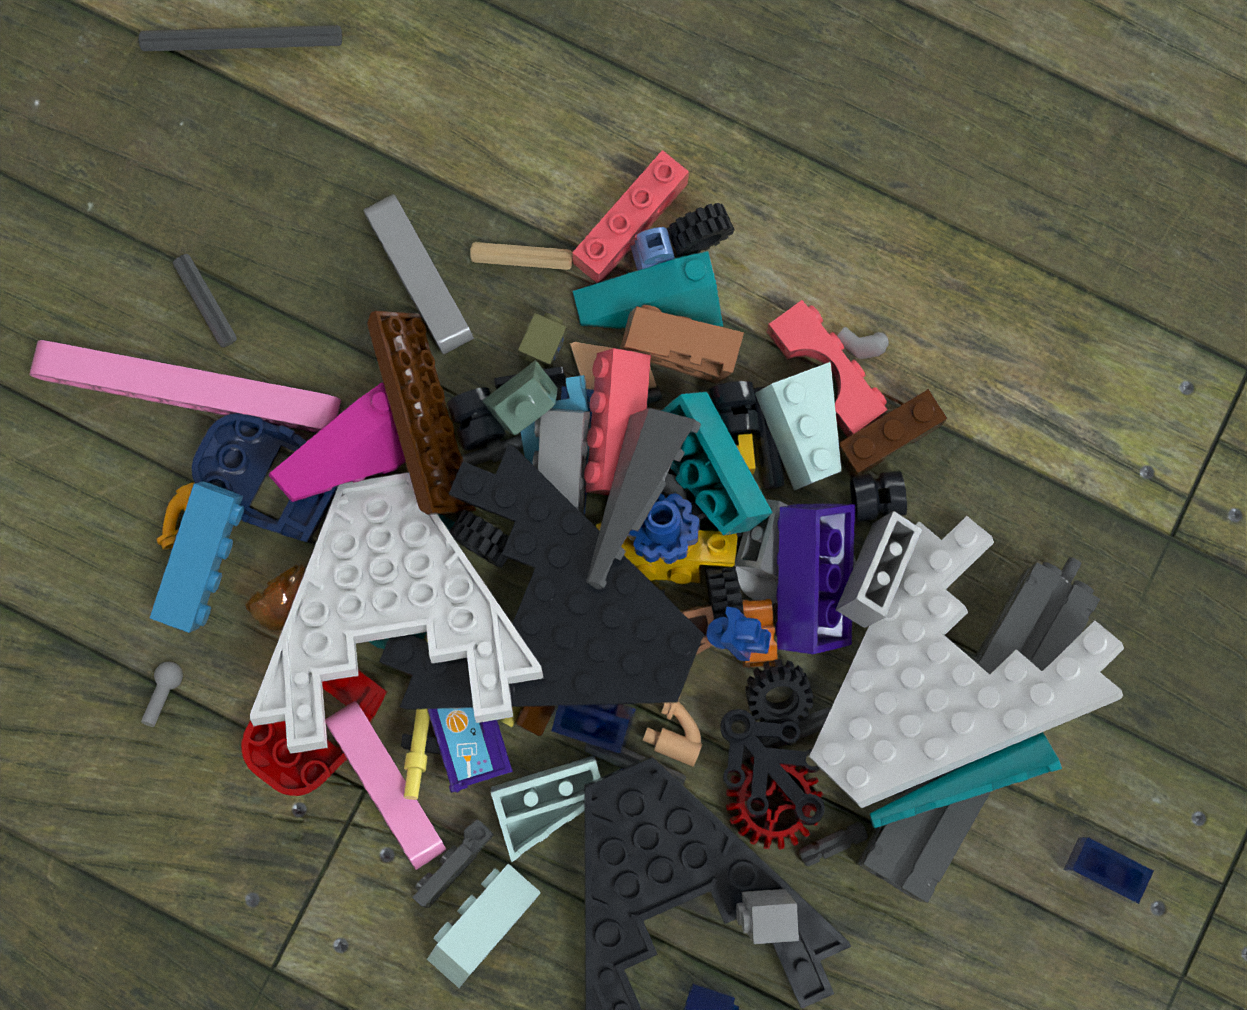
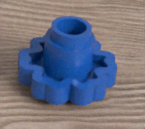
M673 493L667 498L660 494L638 531H630L627 537L634 541L635 553L646 561L652 563L661 557L665 563L672 564L677 559L685 558L688 554V546L695 545L698 542L699 518L692 515L691 503L683 499L679 494Z

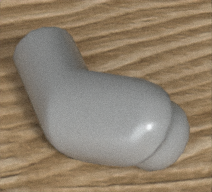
M844 327L837 335L844 348L858 359L878 357L886 351L889 344L887 336L881 332L859 338L847 327Z

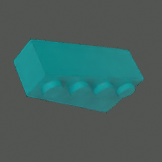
M707 392L681 394L661 410L695 419L701 423L698 432L689 433L680 447L685 453L680 462L673 460L670 468L677 475L675 480L683 489L688 488L696 497L695 503L723 536L750 531L773 513Z

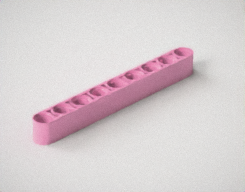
M44 340L37 341L29 374L34 378L48 382L220 415L235 413L251 415L273 425H283L288 428L318 433L338 416L341 399L323 393Z

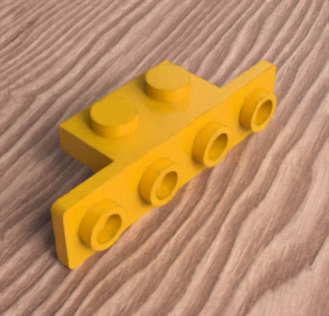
M601 523L596 525V528L600 531ZM699 530L698 542L695 545L688 546L687 556L680 560L677 559L672 564L665 563L661 557L652 563L646 561L635 553L634 541L626 537L621 547L626 551L624 556L650 581L667 580L678 584L700 583L701 565L733 567L735 565L737 534L723 536L721 532Z

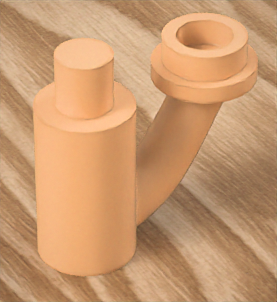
M679 700L677 703H665L661 714L666 715L669 720L674 715L683 727L685 736L665 728L661 732L647 728L642 741L655 745V752L694 767L703 745L699 728Z

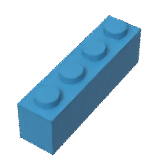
M204 481L193 485L150 619L188 633L205 625L211 611V606L207 605L211 592H216L222 578V573L218 572L222 559H227L233 545V540L229 539L233 525L237 526L244 512V506L240 505L243 495Z

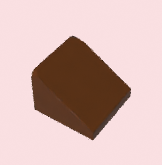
M555 706L523 707L516 720V725L537 736H541L555 710Z

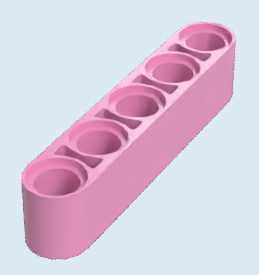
M354 701L326 718L325 723L415 870L445 852L446 847L418 801L404 798L406 781L358 703Z

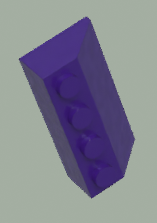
M796 504L780 507V515L777 522L779 530V552L777 554L779 572L778 588L776 591L778 622L775 628L778 650L817 654L852 645V620L836 611V608L853 571L855 504Z

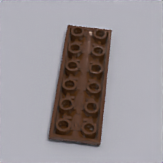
M387 311L372 312L367 325L419 509L427 515L461 513L462 510H467L468 512L476 511L475 506L449 496L463 458L458 449L454 435V426L448 414L444 400V391L439 382L435 368V359L431 354L426 336V328L421 315L418 313Z

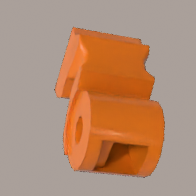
M742 600L744 616L746 618L758 619L761 622V629H767L771 633L768 653H751L750 661H743V668L763 667V663L769 661L770 666H775V660L778 658L777 643L774 640L776 630L775 626H773L772 600Z

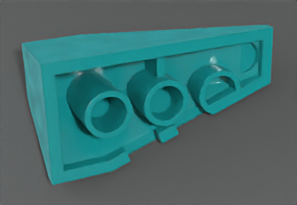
M708 251L672 259L573 291L581 326L626 328L629 314L636 306L650 305L660 309L662 313L684 316L695 321L723 327L717 284Z

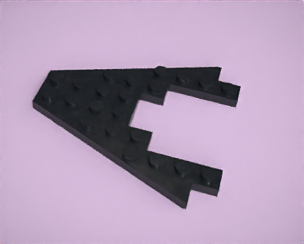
M652 755L584 785L585 1010H642L625 969L658 955L644 921L707 892H711L724 924H727L737 919L736 904L742 903V892L786 889L797 903L799 941L772 944L800 1008L803 1009L834 994L821 960L850 948L849 941Z

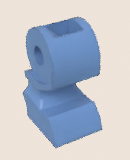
M665 227L652 228L637 234L635 245L631 246L637 271L674 259L670 238Z

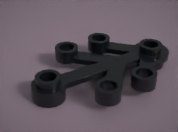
M734 709L726 713L720 724L723 738L730 743L728 768L723 774V784L730 790H737L744 784L745 773L741 769L745 746L754 757L751 796L746 804L747 813L754 818H761L767 813L769 807L766 798L768 774L795 805L794 813L797 820L808 826L817 824L825 812L824 802L815 794H805L781 766H800L809 773L818 772L820 770L818 766L812 767L806 762V757L810 756L812 749L804 752L766 748L757 738H778L784 745H793L800 736L799 726L791 721L784 722L783 724L757 722L749 712L742 709ZM734 723H741L745 731L737 734L733 732L731 726ZM785 728H791L795 731L796 736L792 739H787L783 736L782 731ZM735 772L739 774L741 780L736 784L730 783L727 779L729 773ZM754 800L761 801L764 809L760 812L754 811L751 808V802ZM807 805L812 806L815 809V815L813 817H806L802 812V808Z

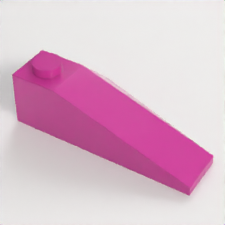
M380 383L356 400L270 472L269 477L292 502L330 491L332 487L353 481V483L362 481L365 477L383 472L385 474L394 471L406 462L384 384Z

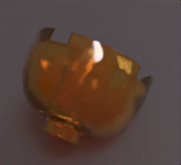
M300 564V566L294 565L283 571L267 583L268 587L261 594L259 591L254 593L246 601L244 607L260 625L273 631H282L306 568L303 564Z

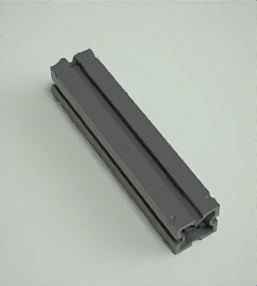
M1069 557L1062 570L1048 562H1043L1042 565L1037 562L1031 568L1026 569L1019 578L1017 586L1011 592L973 660L988 674H991L1015 650H1018L1041 671L1052 663L1082 633L1090 614L1094 612L1100 601L1098 597L1093 595L1094 590L1087 584L1075 580L1071 585L1082 563L1075 558ZM949 772L895 794L891 802ZM991 792L877 827L855 864L891 884L916 901L928 903L937 883L941 881Z

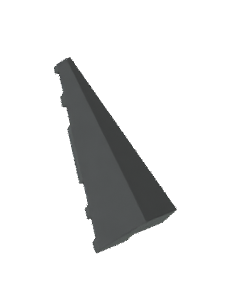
M652 408L630 415L590 565L587 583L596 589L605 587L607 584L605 579L614 558L621 560L626 552L621 547L630 531H638L667 484L665 478L673 460L680 462L685 454L680 447L689 433L698 432L701 423L695 419Z

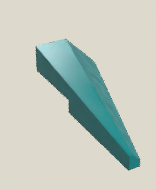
M1041 732L958 767L869 813L873 828H877L1048 772L1060 770L1062 766L1046 736Z

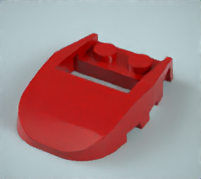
M359 670V676L322 682L323 689L345 706L356 701L370 724L388 693ZM250 720L241 742L242 756L251 772L276 791L290 796H301L314 791L347 760L341 748L336 747L329 740H327L328 748L290 754L287 748L285 721L253 726Z

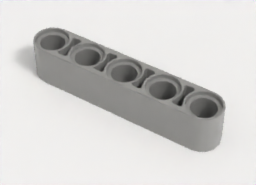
M392 194L365 208L363 211L441 353L444 355L474 339L466 321L396 196Z

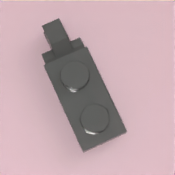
M478 819L464 830L463 843L458 848L453 845L441 857L440 862L443 865L433 875L429 872L417 883L415 889L418 892L412 898L422 907L430 908L473 862L480 850L492 839L494 834Z

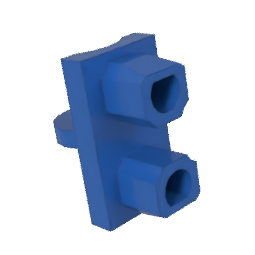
M726 607L728 618L719 617L713 620L707 628L708 641L715 648L728 649L739 661H750L751 653H768L771 633L767 629H761V622L758 619L746 618L738 608Z

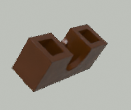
M929 389L841 441L839 443L840 460L850 476L862 475L882 463L888 456L909 443L913 444L940 428L947 420V417Z

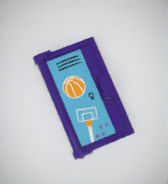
M473 708L428 709L449 779L450 793H458L462 789L468 788V785L513 772L497 720L476 723Z

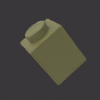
M534 313L518 349L519 358L529 363L536 360L543 369L553 368L568 335L567 326L562 325L564 321L549 313H545L544 316Z

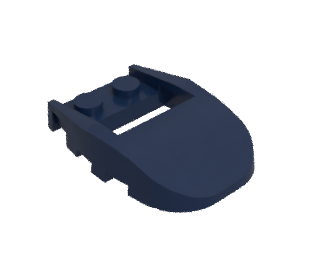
M235 413L226 415L212 424L196 451L192 462L194 483L204 481L243 495L240 504L244 506L242 521L310 544L338 488L337 485L332 487L330 491L294 502L289 500L278 521L250 508L281 447L295 452L307 441L283 425L279 427L264 422L261 418L246 414Z

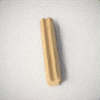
M480 242L472 243L470 249L471 261L475 263L565 270L570 269L572 266V251L569 249Z

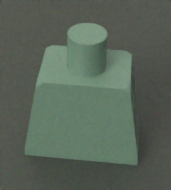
M535 360L485 398L483 403L505 430L516 435L553 408L556 404L558 388Z

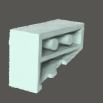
M831 362L772 383L755 393L794 490L841 471Z
M594 756L491 787V796L511 862L584 811V785L601 778Z
M509 864L501 872L495 868L481 883L485 888L483 893L477 899L471 895L458 909L457 912L462 915L453 926L447 922L433 938L438 944L427 960L458 988L462 986L471 973L487 957L490 951L541 893Z

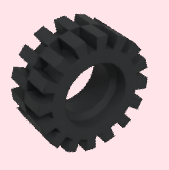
M722 203L708 204L705 208L699 207L692 213H686L685 217H679L675 220L676 222L671 223L667 228L669 238L679 257L697 254L702 250L706 251L711 246H716L720 244V241L729 238L734 233L733 231H735Z
M462 510L449 531L454 540L477 554V556L502 568L508 559L502 556L509 536L479 516L467 510Z
M735 565L733 567L714 566L705 568L709 604L712 607L714 620L719 617L728 618L726 607L738 608L743 614L742 597Z
M781 659L775 660V666L770 667L769 661L763 663V671L756 667L753 670L754 677L749 676L747 679L748 686H745L747 701L753 718L756 721L759 719L760 722L783 724L792 720L797 725L801 723L799 715L806 718L809 715L808 708L813 706L812 689L803 669L799 665L794 667L793 662L788 660L786 665L783 666ZM785 686L793 690L792 695L785 701L774 703L766 699V694L776 687Z

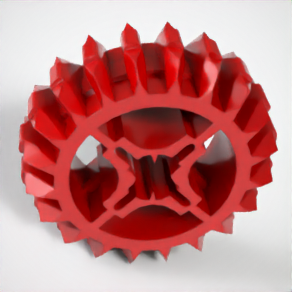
M754 757L750 758L752 766L754 765ZM741 764V769L745 773L744 784L738 791L726 790L727 796L736 797V803L726 804V810L737 809L739 814L732 817L730 823L736 824L742 820L745 824L739 829L738 834L744 836L751 830L753 834L749 843L752 845L758 842L760 836L764 837V849H770L771 840L776 839V845L779 850L785 847L784 837H788L793 846L798 844V839L795 835L797 831L802 836L808 837L810 832L798 820L787 829L775 831L779 814L785 809L794 810L795 805L793 803L792 805L783 804L776 806L772 819V810L768 808L764 818V829L751 820L745 808V801H748L751 796V791L746 789L752 780L753 770L750 771L747 766ZM781 765L805 794L823 796L822 791L811 793L809 787L819 782L817 777L806 781L803 776L808 772L803 767L798 772L795 769L796 766ZM734 775L730 778V781L733 784H736L741 780L739 777ZM771 779L769 788L766 790V796L772 795L773 790L776 788V783L773 779ZM777 785L776 791L780 793L779 797L782 796L785 802H791ZM754 800L751 802L760 805L764 809L761 801ZM809 805L802 808V812L806 817H811L809 816L811 811L815 812V809Z

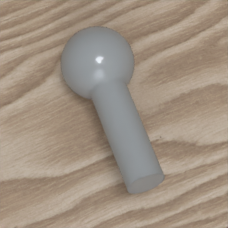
M163 662L155 670L154 679L157 686L141 720L147 726H155L170 690L175 689L182 682V669L174 662Z

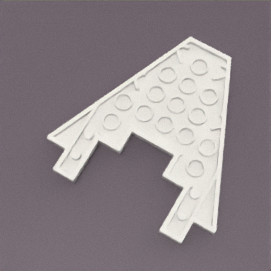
M409 473L338 485L250 713V720L253 726L281 721L286 722L287 748L290 754L328 748L322 682L359 676L356 643L427 632L431 663L467 658L476 723L513 717L509 684L543 678L540 664L437 514L427 515L419 509Z
M968 516L942 540L921 522L916 524V526L922 529V532L887 616L868 627L809 756L860 808L1118 701L1123 697L1121 689L1100 673L1124 649L1123 644L1096 621L1086 628L1043 671L1037 668L1018 650H1015L991 674H988L945 636L968 613L965 605L946 589L994 543L992 536Z

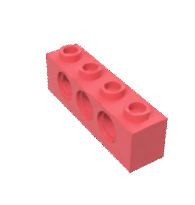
M662 150L572 252L573 264L596 283L603 282L631 250V246L635 245L637 234L648 230L687 186L689 171Z

